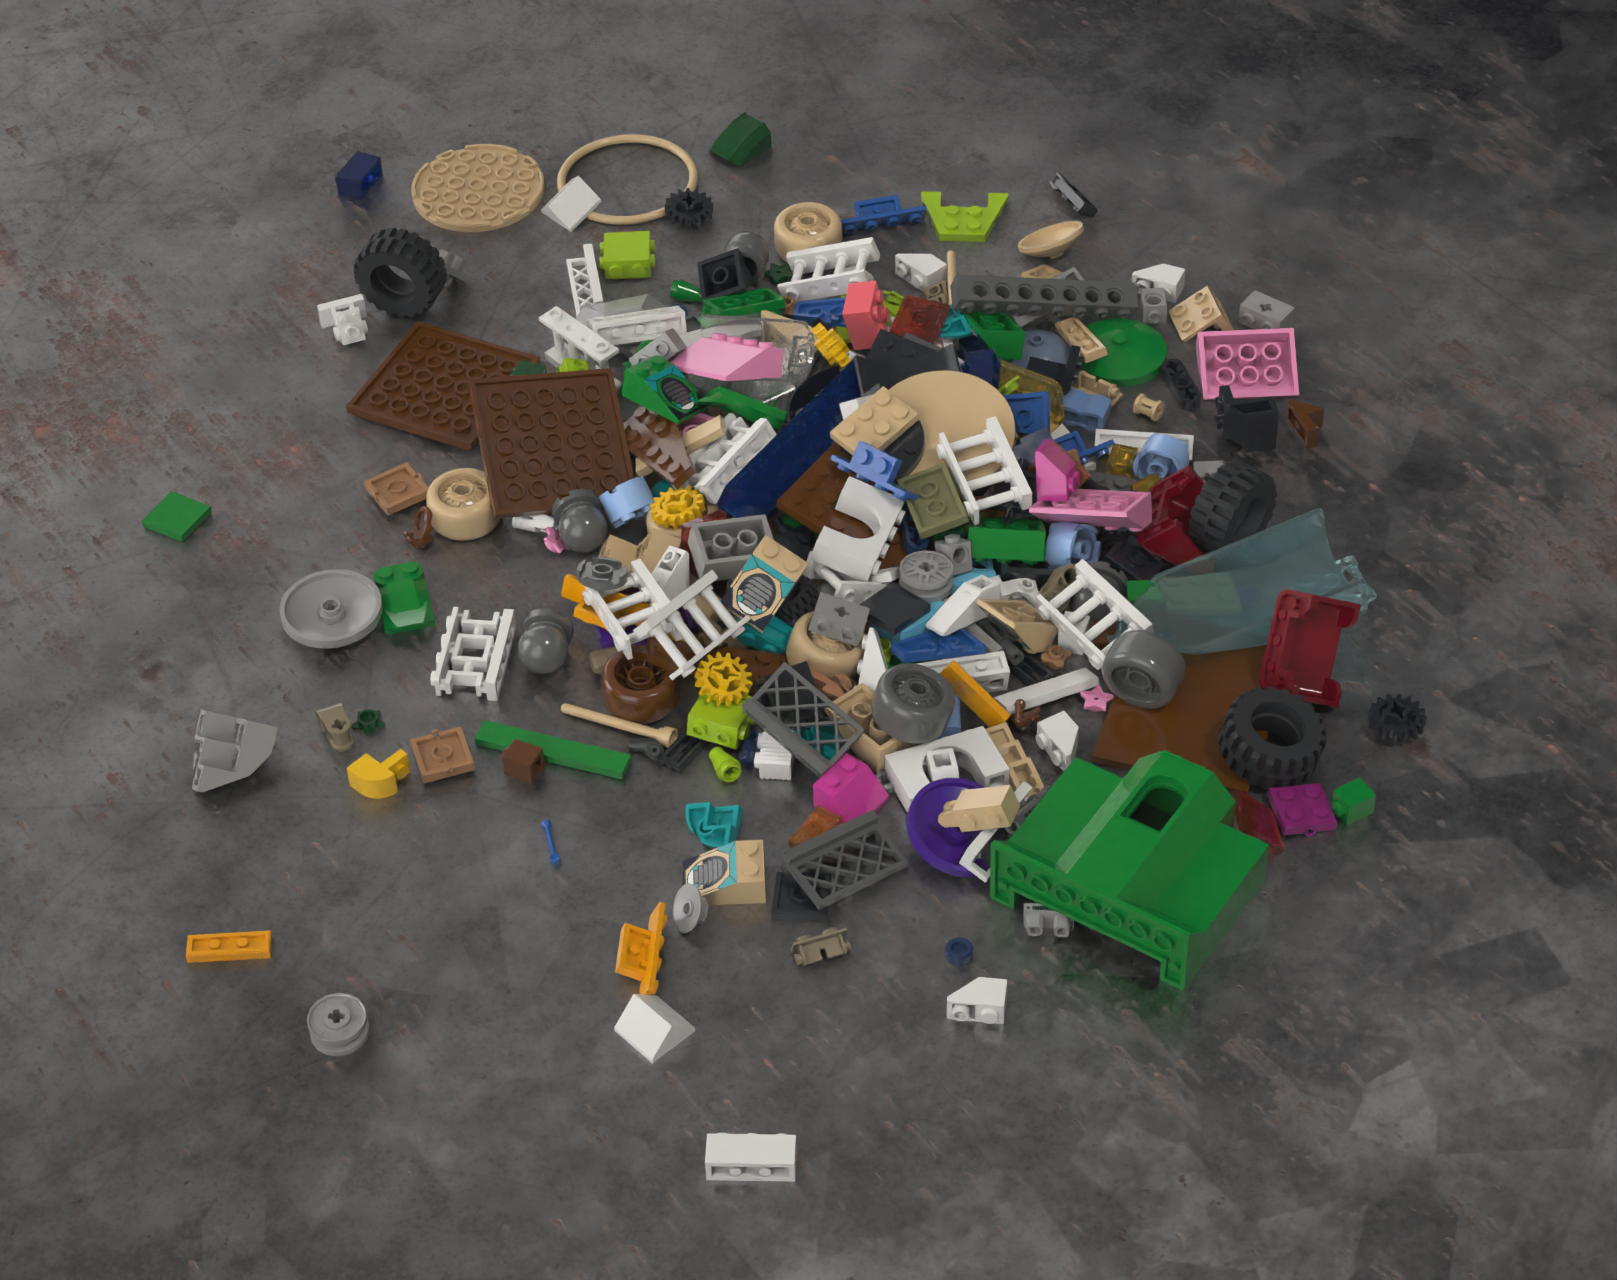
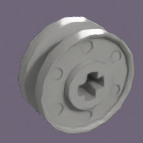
M923 550L905 556L900 562L899 586L927 603L940 601L951 593L953 587V564L945 555L935 551Z
M335 993L326 995L315 1002L307 1016L312 1044L325 1055L337 1057L349 1055L363 1046L370 1033L366 1008L359 998L351 994Z

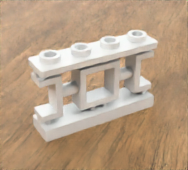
M729 413L723 419L725 435L693 451L689 455L696 473L682 485V489L694 486L695 489L699 490V494L703 495V499L706 497L709 503L716 504L777 440L778 436L767 419L760 418L748 428L742 417L736 418L733 413Z
M453 607L451 616H447L446 620L447 632L442 634L441 637L442 650L437 652L436 655L437 668L436 671L431 673V686H435L436 696H442L443 690L446 691V694H451L453 685L475 686L476 696H482V693H486L487 700L498 701L516 631L514 609H504L502 616H500V612H494L492 621L472 620L469 610H464V613H460L459 607ZM461 626H462V633H467V634H461V633H459ZM491 635H497L495 644H494V637L491 636ZM464 648L484 649L483 657L462 656ZM482 672H487L486 679H484V673Z

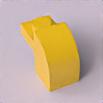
M402 749L396 751L382 763H379L366 753L346 768L350 786L360 794L375 799L386 798L398 792L396 782L405 778L411 772L408 754Z

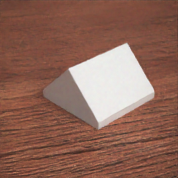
M577 176L571 179L541 209V212L572 232L602 201Z
M633 994L614 1027L615 1032L651 1063H654L695 1032L694 1026L658 996Z

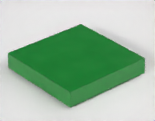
M171 491L142 520V525L147 529L183 543L212 513L209 505Z

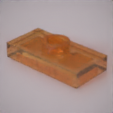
M818 806L789 839V847L793 848L841 824V816Z

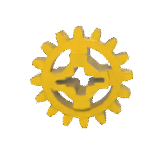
M819 323L811 329L817 339L813 344L830 365L836 362L842 370H845L853 364L846 354L850 349L833 328L827 331Z
M680 486L677 490H673L670 487L667 492L661 491V497H654V503L650 504L653 521H656L657 526L663 525L664 529L673 526L674 530H677L679 525L686 528L690 522L696 523L695 518H701L702 512L705 511L703 495L699 494L698 489L692 491L691 486L686 487V489H682V486Z
M717 652L715 658L707 655L705 661H700L694 675L697 678L695 687H701L699 695H708V703L713 699L716 700V706L718 707L721 705V702H725L727 707L731 706L732 701L737 705L740 704L742 698L746 699L753 683L750 681L752 673L745 672L748 665H740L739 657L732 660L730 653L722 657L720 652Z

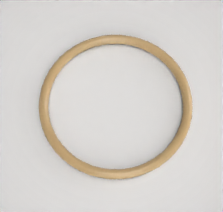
M628 134L602 138L579 148L563 163L557 177V189L559 192L566 185V177L569 170L579 159L597 149L624 143L654 145L680 157L689 171V182L686 188H689L692 192L697 186L698 171L691 156L678 145L654 136ZM665 207L649 213L633 216H613L592 211L586 218L604 224L633 225L654 221L665 217L666 214Z

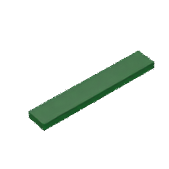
M484 720L474 738L475 745L504 751L507 747L509 748L514 739L543 748L544 761L622 780L632 762L631 754Z

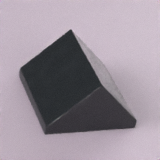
M738 248L697 262L702 303L705 299L734 295L745 291L753 280Z
M994 559L996 575H1000L1002 582L1017 578H1028L1036 581L1038 591L1046 584L1054 571V568L1045 561H1037V564L1029 565L1022 563V560L1000 563L997 562V559Z

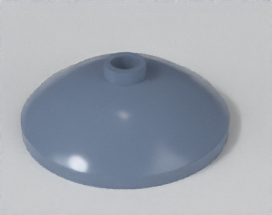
M1027 330L1025 331L1022 360H1013L1011 363L1002 362L1009 372L1024 378L1030 356L1066 364L1071 347L1062 337L1053 332Z

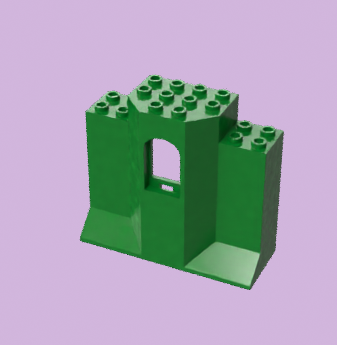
M1163 750L1139 758L1126 776L1121 778L1090 762L1075 757L1008 841L993 840L991 843L990 898L1009 908L1015 909L1020 902V895L1157 959L1161 961L1159 979L1185 991L1265 882L1269 844L1233 828L1236 801L1214 772L1203 766ZM1142 801L1173 815L1161 831L1130 818Z

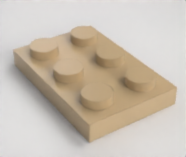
M883 386L831 430L830 437L852 455L856 450L859 440L883 451L919 420V414Z

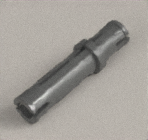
M1044 786L1040 792L1031 795L1027 799L1026 804L1018 810L1011 827H1005L1009 834L1013 835L1031 813L1028 811L1037 806V803L1041 801L1052 786Z

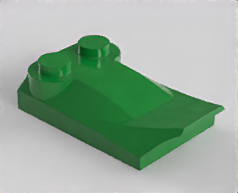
M768 287L703 300L702 313L697 322L705 328L733 319L761 318V312L764 310L783 316L785 299Z
M721 386L708 390L704 398L693 401V404L719 407L728 414L733 413L736 418L742 417L749 427L760 418L767 419L775 432L779 430L787 414V411Z
M407 562L382 567L375 571L373 581L381 594L383 606L381 617L386 635L436 625L422 565L416 562Z

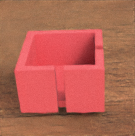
M876 280L849 283L842 315L854 350L870 349L880 329L886 330V322H889L890 319L889 310L883 304V291L879 290Z

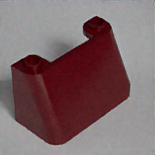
M1189 465L1158 481L1150 488L1152 522L1144 530L1138 531L1137 543L1145 551L1193 574H1205L1212 568L1213 557L1209 553L1202 554L1201 548L1192 542L1188 531L1190 529L1188 523L1191 519V509L1196 503L1197 495L1202 491L1201 488L1204 485V481Z
M1291 589L1282 590L1276 600L1259 677V685L1262 690H1265L1266 687H1275V690L1279 691L1286 689L1294 696L1298 694L1303 697L1305 702L1338 708L1342 695L1341 685L1337 680L1330 678L1342 627L1351 628L1355 625L1359 618L1361 604Z

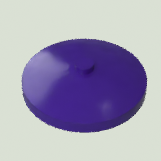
M944 778L927 784L914 797L906 818L910 841L918 854L926 862L944 873L969 878L977 876L959 864L967 848L982 830L961 832L959 827H942L938 823V816L944 811V804L957 800L962 790L985 788L970 780ZM982 859L974 861L976 865L986 872L990 868L982 862Z

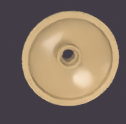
M1080 221L1053 224L1027 235L1019 241L1017 246L1019 251L1025 255L1034 257L1050 256L1051 259L1058 258L1064 254L1063 251L1072 247L1084 231V226Z

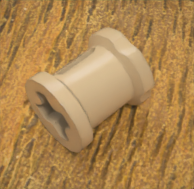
M1140 393L1134 402L1133 413L1137 415L1141 413L1151 417L1153 421H1158L1163 414L1165 405L1161 400L1154 401L1147 398L1145 394Z

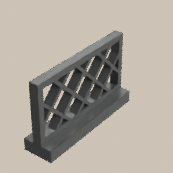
M786 662L778 668L751 699L748 698L742 705L743 713L819 778L836 764L865 732L862 726ZM785 671L794 677V687L779 688L778 679ZM797 681L801 683L803 686L798 687ZM798 691H810L814 694V704L799 705ZM795 692V705L780 706L779 693ZM776 693L777 706L764 707L759 700L764 694ZM817 698L823 703L817 704ZM818 708H830L834 711V721L819 722ZM815 709V722L800 723L799 710ZM796 710L797 723L784 724L780 719V711ZM777 711V717L771 712ZM837 715L840 716L843 720L837 721ZM838 725H850L856 732L850 738L839 739ZM835 726L836 739L820 740L819 727ZM816 727L817 740L804 741L800 736V728ZM797 728V734L791 729ZM845 743L839 750V744ZM836 744V754L830 761L821 755L820 745ZM817 745V751L811 746Z
M871 810L785 851L780 869L786 876L789 874L793 876L820 910L906 868L909 862L878 825L879 817ZM875 834L881 841V846L865 843L867 837ZM848 846L859 848V857L843 853L844 848ZM863 850L879 853L878 861L862 858ZM882 854L894 857L897 863L891 865L881 862ZM825 857L838 859L837 867L821 864V860ZM841 860L857 864L856 872L841 869ZM860 865L876 868L875 873L872 875L859 873ZM803 868L816 870L815 878L803 876L799 870ZM819 871L834 874V882L818 879ZM838 875L854 879L853 884L850 886L837 884ZM816 886L832 890L831 895L821 899L815 891Z

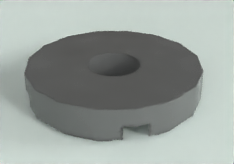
M607 557L592 558L591 562L586 563V560H583L578 564L576 579L582 585L596 590L617 589L626 584L628 568L626 566L622 567V563L618 560Z

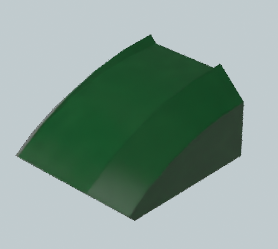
M744 112L732 120L717 135L708 149L742 167L772 147L771 132L765 122L762 123Z

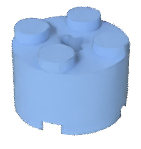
M1158 433L1151 435L1134 460L1133 471L1135 476L1138 475L1142 480L1141 484L1150 489L1158 481L1189 465L1187 444L1169 435Z
M643 476L628 480L616 486L612 490L613 493L606 491L598 497L610 523L613 524L615 529L627 524L633 518L637 520L646 516L650 504L654 503V497Z
M1074 522L1052 523L1049 527V535L1044 550V561L1048 562L1054 569L1068 564L1076 565L1082 559L1087 563L1098 561L1101 543L1096 540L1095 534H1098L1097 529L1092 525Z

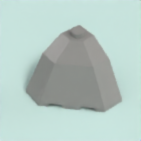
M649 294L584 306L576 320L588 327L586 319L665 308L667 306ZM643 341L614 346L619 349V352L631 358L635 354L638 345Z
M201 709L195 732V743H199L200 746L199 751L194 753L193 769L196 770L192 789L198 792H205L250 776L272 754L273 748H277L280 733H277L278 727Z

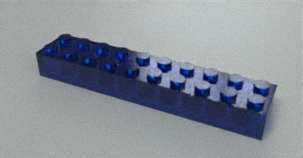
M854 359L725 485L717 502L719 506L735 518L765 514L767 521L780 510L775 507L778 499L835 442L830 437V431L843 421L839 404L861 398Z

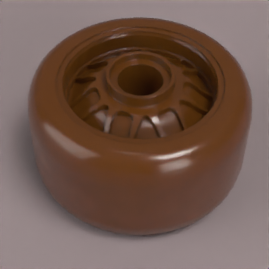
M646 645L631 646L633 658L629 660L622 651H617L607 660L601 675L602 697L609 712L617 718L638 724L654 723L668 716L675 709L680 698V675L671 680L669 676L674 673L673 671L649 663Z

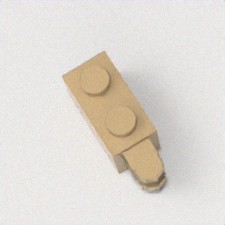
M1011 785L962 790L957 800L944 804V811L939 814L938 823L942 827L947 828L959 827L961 832L1011 827L1020 804Z

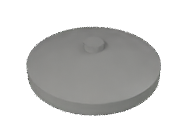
M341 569L324 570L300 579L286 591L279 608L282 626L293 640L305 646L324 649L346 646L362 639L376 627L383 610L380 591L372 580L360 573Z

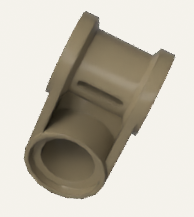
M1075 564L1055 568L1038 595L1041 594L1049 602L1072 584L1077 576ZM1065 571L1070 575L1069 582L1064 578ZM1071 598L1057 608L1060 613L1067 607Z
M341 702L315 712L319 727L334 750L343 752L353 747L354 738L350 732L351 722Z

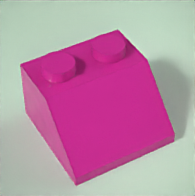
M1045 439L1035 451L1037 501H1068L1071 495L1075 493L1077 486H1080V472L1076 471V463L1051 439Z
M848 753L813 784L814 807L843 824L871 810L876 812L889 800V794L869 766Z

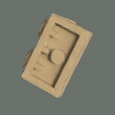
M1208 286L1169 310L1172 321L1183 342L1188 341L1196 336L1198 332H1202L1211 325L1216 330L1220 328L1222 331L1234 330L1221 302Z

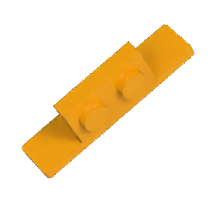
M566 574L564 576L561 596L579 603L574 609L573 616L583 620L585 623L595 624L608 631L591 605L587 606L582 594L585 591V586L576 579V576ZM617 592L602 599L608 604L627 597V595ZM640 602L616 611L613 615L616 619L651 606L648 603ZM643 620V621H641V622H638V623H635V625L639 626V625L642 624L645 620Z
M659 902L651 913L648 930L626 922L621 928L615 973L641 981L639 994L655 995L659 981L656 980V974L660 969L662 961L659 958V952L664 943V936H661L667 921V915L664 914L665 903Z

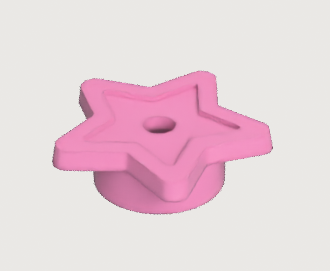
M551 527L546 528L548 536L544 538V543L550 551L560 554L563 549L570 550L563 543L559 532H556Z
M1097 685L1092 691H1081L1080 696L1085 700L1083 708L1091 712H1105L1107 703L1114 698L1113 694L1103 692L1100 685Z

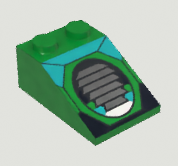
M652 356L625 369L622 396L677 424L709 409L708 405L693 404V401L703 397L675 364L665 360L662 356Z

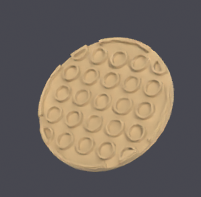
M473 144L466 145L465 149L457 151L450 149L437 155L434 161L425 163L413 179L411 192L413 204L417 212L430 223L452 231L484 232L514 224L529 215L540 203L544 194L545 183L543 172L538 167V163L529 155L524 156L519 153V150L503 145Z
M931 371L909 377L889 389L891 393L919 414V420L924 431V454L910 475L945 462L944 458H939L936 450V445L939 444V433L944 432L948 443L979 435L986 430V419L996 416L1011 449H1013L1016 436L1015 422L1008 402L995 387L976 376L957 371ZM984 443L954 452L957 462L991 453L993 448L991 444ZM993 462L963 471L962 473L966 481H971L1000 472L1002 467L1000 463ZM952 478V481H953V483H954V485H955V488H956V490H957L959 496H961L960 493H959V491H958V488H957V486H956V484H955V482H954V480H953V478Z

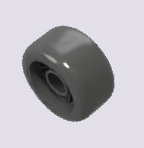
M1143 630L1127 631L1118 636L1102 664V675L1109 689L1123 701L1146 709L1161 708L1169 704L1179 690L1186 674V664L1179 650L1165 638Z
M912 663L895 665L886 670L877 683L871 702L872 715L877 725L891 737L907 743H927L938 738L947 728L955 705L954 691L941 674L929 667Z

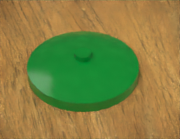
M1125 318L1104 319L1086 326L1106 347L1108 355L1091 362H1082L1080 372L1084 370L1086 373L1095 376L1096 382L1102 379L1111 384H1116L1117 387H1128L1145 383L1161 372L1162 363L1166 360V343L1163 337L1151 326Z

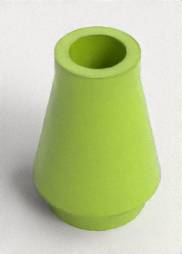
M715 747L710 751L709 758L713 763L717 777L721 781L728 783L737 780L741 775L740 762L726 753L721 747Z

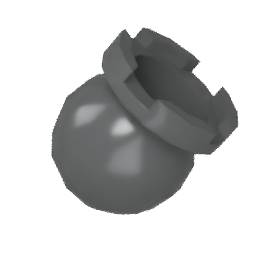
M742 231L734 234L727 242L725 252L738 248L753 278L749 286L756 283L760 284L765 276L766 264L769 261L767 243L762 236L754 232Z
M592 490L569 491V496L564 497L562 500L558 497L552 505L553 518L557 525H559V536L570 550L580 553L594 551L604 542L607 536V521L602 514V504L599 498L593 494Z
M1088 562L1098 574L1124 597L1126 581L1128 579L1122 570L1118 573L1110 568V563ZM1082 588L1071 597L1072 611L1074 612L1093 597V592L1088 588ZM1099 604L1087 615L1090 616V621H1100L1110 613V608L1105 604Z
M551 608L532 610L530 616L523 621L522 636L518 643L519 659L533 673L546 675L555 672L564 664L569 655L568 645L574 634L573 623L568 616L564 619L562 616L554 614L555 610Z

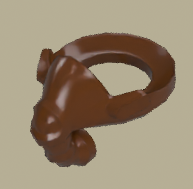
M422 506L418 510L415 517L414 532L404 531L403 533L406 541L416 549H423L434 540V537L430 534L433 527L431 526L432 513L428 506ZM423 513L424 521L422 528L420 529L419 523L421 515Z
M1018 699L1014 704L1015 713L1011 714L1007 719L1013 721L1018 730H1026L1032 721L1040 720L1041 706L1039 705L1031 711L1023 712L1026 702Z

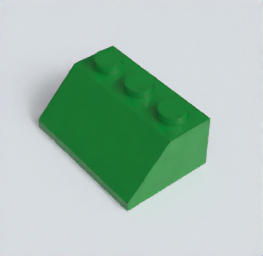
M960 311L972 331L1000 361L1011 363L1013 360H1022L1026 332L1006 313L985 314L984 312L963 313Z
M968 517L966 540L971 542L972 561L985 562L988 558L997 559V562L1000 563L1022 560L1024 564L1034 565L1037 564V561L1044 562L1046 530L1043 520L1014 518L1012 524H1009V519L1006 524L1003 518L979 517V524L974 525L971 517Z

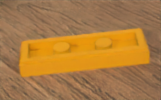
M953 660L939 673L949 682L954 693L989 727L1002 724L1011 716L956 661Z
M272 931L188 935L187 963L271 958Z

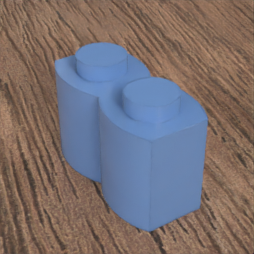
M1071 388L1069 393L1062 395L1057 405L1056 416L1062 424L1069 426L1079 425L1086 430L1096 432V429L1104 428L1111 413L1112 400L1102 395H1088L1081 390Z

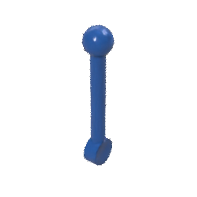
M545 819L542 821L541 826L545 829L551 852L550 863L558 865L561 862V858L556 853L550 830L552 823L550 820Z

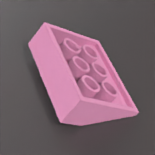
M1294 328L1198 332L1196 354L1203 401L1215 400V397L1219 396V386L1229 385L1234 399H1255L1272 396L1274 398L1299 397Z
M712 333V337L699 339L670 359L669 362L675 364L681 372L723 381L782 378L783 348L773 347L772 342H759L757 344L758 340L743 339L742 341L740 336H727L726 338L725 333Z
M1076 489L1068 501H1037L1029 507V513L1048 524L1074 522L1094 527L1104 526L1106 530H1117L1120 527H1125L1129 531H1142L1152 522L1151 492Z

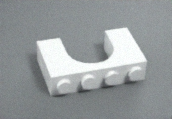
M849 476L840 493L835 509L866 523L873 531L874 536L864 539L853 538L824 526L815 543L810 559L859 581L868 582L871 574L877 575L882 563L878 560L879 557L884 559L890 546L886 543L887 540L892 542L898 529L894 527L895 524L900 526L906 511H903L902 507L905 501L899 500L888 492Z
M983 726L885 755L887 779L890 784L893 783L894 791L906 812H908L909 806L916 794L930 783L925 775L927 773L926 751L953 748L957 766L970 772L976 783L985 788L1009 785L1010 769Z

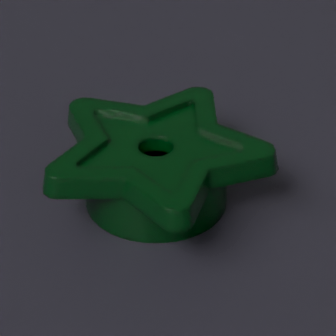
M771 263L770 269L765 272L764 277H769L770 281L774 284L785 283L789 278H792V274L789 272L790 266L789 264L779 266Z
M365 709L358 712L357 721L351 727L354 730H363L366 736H370L375 729L384 728L385 723L379 719L380 710Z

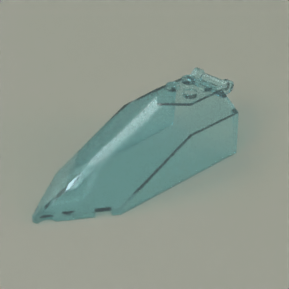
M1317 508L1156 574L1151 579V586L1144 595L1140 594L1132 605L1153 624L1155 634L1171 642L1180 653L1197 655L1267 645L1276 600L1279 593L1284 589L1361 604L1359 615L1368 612L1367 603L1374 601L1377 594L1367 584L1357 567L1358 562L1354 556H1348L1338 561L1334 559L1328 544L1324 512L1322 508ZM1343 571H1347L1350 573L1352 579L1354 580L1353 583H1348L1347 579L1342 573ZM1123 620L1119 621V628L1116 632L1108 636L1109 644L1128 629V625Z

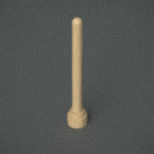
M567 703L562 704L560 707L561 712L564 714L654 738L665 748H669L678 738V730L669 726L656 729Z

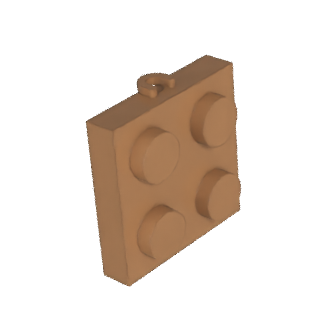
M407 462L364 481L365 489L388 516L425 500L429 488L423 482L421 473H416Z
M461 726L441 732L438 729H434L429 735L410 739L411 748L423 783L475 770L474 761Z

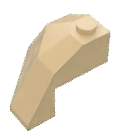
M653 528L637 546L610 534L602 543L598 557L618 560L622 563V567L626 566L628 568V577L632 573L631 562L641 559L652 574L669 545L679 548L681 539Z

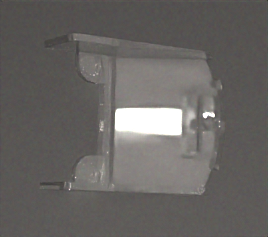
M702 314L701 338L712 337V333H725L726 338L727 336H740L742 341L743 339L758 340L757 344L759 342H772L773 347L783 348L782 378L723 381L689 373L688 381L703 398L708 390L721 386L766 404L796 390L809 376L815 360L814 335L808 329V323L801 320Z

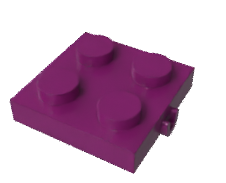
M1321 783L1269 788L1268 798L1283 835L1305 833L1306 836L1310 837L1316 832L1336 829L1337 821Z

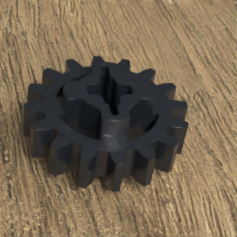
M686 188L685 192L678 189L677 194L670 193V198H666L667 220L672 219L673 225L680 223V228L684 225H687L689 229L692 228V225H696L699 228L701 222L707 224L708 219H712L713 203H711V197H706L705 192L699 194L698 189H695L693 192L689 188Z
M1387 694L1386 700L1378 697L1377 703H1371L1370 710L1368 711L1367 721H1369V729H1374L1375 736L1382 734L1383 741L1391 738L1393 744H1396L1398 739L1407 743L1409 737L1416 740L1418 734H1423L1424 727L1426 726L1427 716H1425V708H1419V701L1412 703L1411 696L1402 699L1401 694H1397L1396 698H1392L1390 694Z

